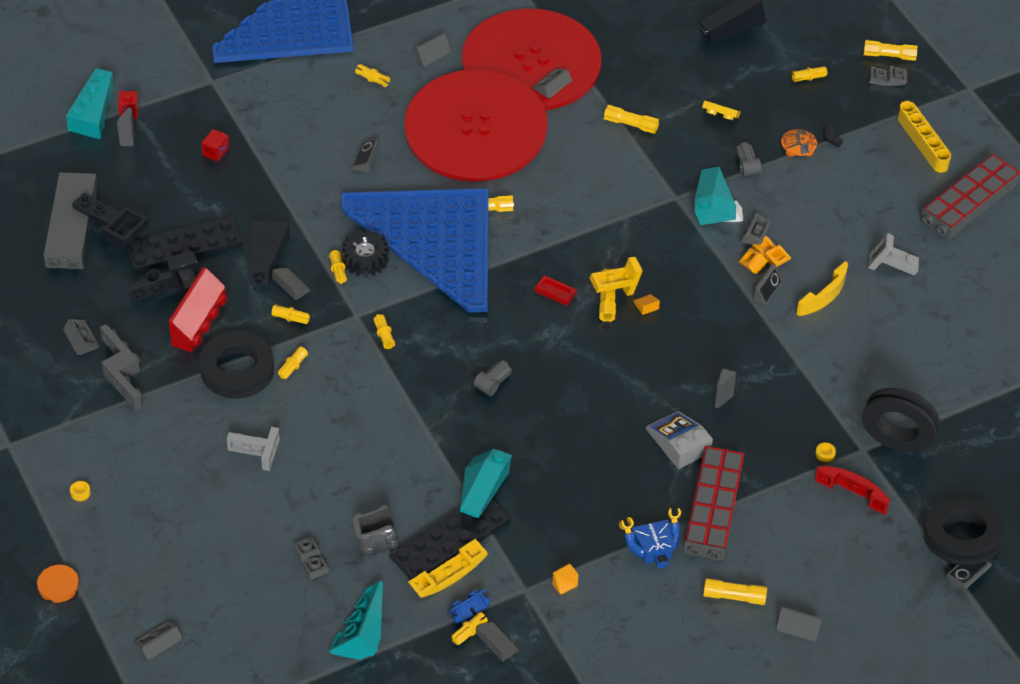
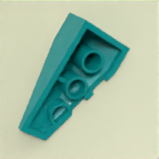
M720 167L701 170L694 208L700 225L736 220V204Z
M491 449L471 459L465 468L460 512L476 518L480 517L508 476L512 455L500 450Z
M381 581L365 588L354 605L356 611L344 621L346 627L343 632H337L329 650L331 654L362 660L368 656H373L377 652L381 639L383 583Z

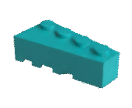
M99 68L94 70L66 115L68 131L101 140L105 118L108 114V106L114 90L112 72Z

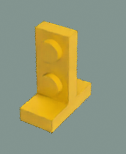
M630 257L624 268L591 273L590 280L597 293L623 288L626 296L634 294L643 270L636 257Z

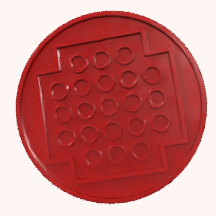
M516 9L494 15L473 29L463 46L462 67L463 70L484 69L513 76L528 85L539 96L545 110H552L575 102L594 86L600 74L601 52L594 36L576 20L563 14L543 9ZM556 68L567 69L572 81L551 98H547L534 90L533 86Z
M484 69L456 71L431 81L414 96L405 115V136L408 146L415 157L437 174L469 182L500 179L524 168L542 149L548 129L545 107L539 96L528 85L508 74Z

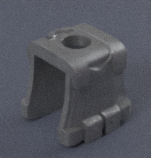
M382 505L379 509L363 515L358 513L353 517L355 534L363 554H371L376 550L391 549L392 551L397 548L398 542L393 529L394 522L390 508L387 505Z

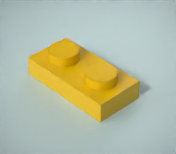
M704 101L702 108L707 109V113L716 115L719 112L723 114V118L733 120L734 117L739 118L741 112L709 101Z

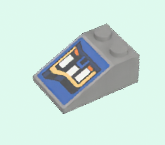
M679 411L646 426L648 433L677 469L703 458L705 446L712 447L713 439L703 426Z

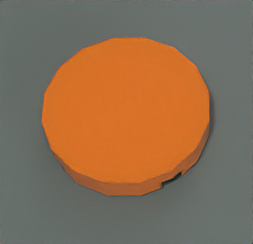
M66 565L48 567L38 577L37 586L39 594L43 599L51 600L54 603L69 600L76 594V590L79 588L77 573Z

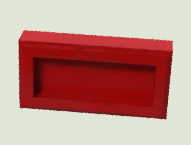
M545 275L535 286V292L566 306L570 304L577 294V289Z

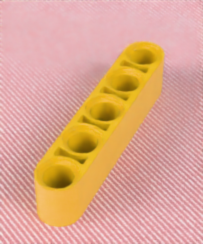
M911 101L902 102L898 113L899 123L936 172H946L951 159L950 151L916 105Z

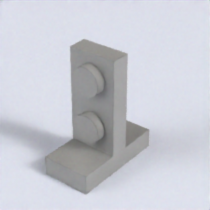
M887 233L870 252L868 268L875 270L882 262L915 276L918 272L919 257L894 248V236Z
M271 427L267 439L229 432L227 436L228 451L262 456V470L270 471L280 441L279 428Z

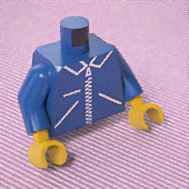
M671 508L668 510L667 514L671 519L670 523L669 520L632 527L633 520L628 517V527H626L624 521L621 520L619 527L625 530L624 537L629 551L642 558L644 563L656 562L659 569L667 567L669 565L667 559L672 557L673 551L677 549L680 540V522H677V518L681 515L679 508H677V516H672Z

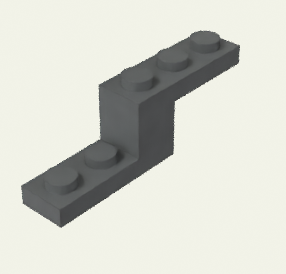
M105 324L100 327L101 339L115 355L101 362L103 375L136 411L142 407V394L138 388H134L131 385L129 377L140 372V359L136 353L130 351L125 341L120 340L117 332L114 329L111 330Z

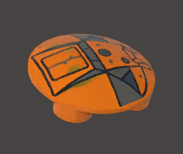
M794 129L782 136L781 144L788 156H812L817 147V140L808 131Z

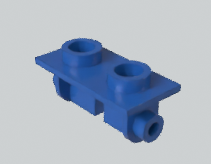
M486 589L480 592L475 590L467 595L468 599L462 602L460 599L450 606L452 609L447 615L453 613V621L456 624H461L473 616L470 608L473 609L475 614L488 608L491 601L487 596H483Z

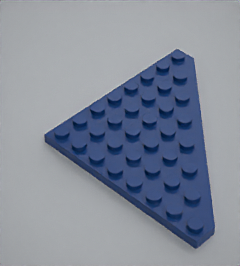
M270 0L269 2H264L256 9L252 16L249 15L241 21L239 27L233 28L224 35V39L221 42H216L212 45L214 63L354 52L347 0Z
M489 188L342 193L341 208L344 214L364 230H371V233L376 231L378 236L382 234L384 240L386 239L388 242V248L466 311L469 313L488 312Z

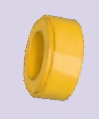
M820 443L816 447V458L822 462H830L835 458L836 449L830 443Z
M85 481L74 482L70 487L71 497L76 501L88 499L91 494L89 484Z

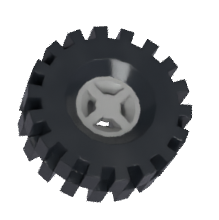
M359 230L358 234L356 232L351 233L352 237L348 235L346 241L344 240L342 243V262L345 264L346 270L349 269L351 274L356 272V276L364 274V277H368V274L374 276L376 271L381 273L382 268L385 269L387 267L389 248L386 239L384 240L382 234L378 236L376 231L371 233V230H367V232Z

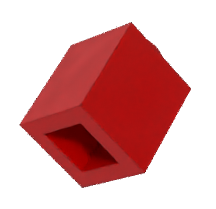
M119 91V117L128 108H131L133 119H138L139 100L137 91Z
M213 129L201 142L202 155L218 162L229 149V136Z

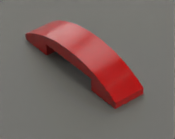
M818 466L815 476L816 482L830 489H833L835 484L868 499V507L884 515L888 513L889 498L871 481L848 470Z

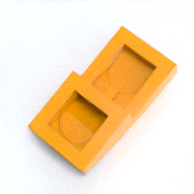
M767 236L764 237L761 245L752 244L751 246L752 249L765 257L768 264H774L776 267L791 259L780 245L775 246Z

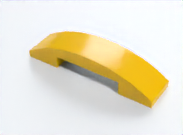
M845 261L834 270L832 282L819 294L814 295L809 292L798 302L796 313L798 316L816 312L836 298L844 285L848 262Z
M474 539L460 548L457 556L430 573L424 571L408 581V583L420 598L432 595L460 580L473 570L488 553Z

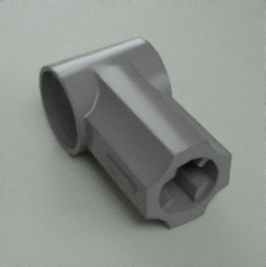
M747 142L741 143L736 147L741 175L761 174V162L759 158L755 157L752 146Z
M504 360L498 361L486 373L480 372L476 376L473 385L488 396H492L497 391L499 384L511 374L512 369Z

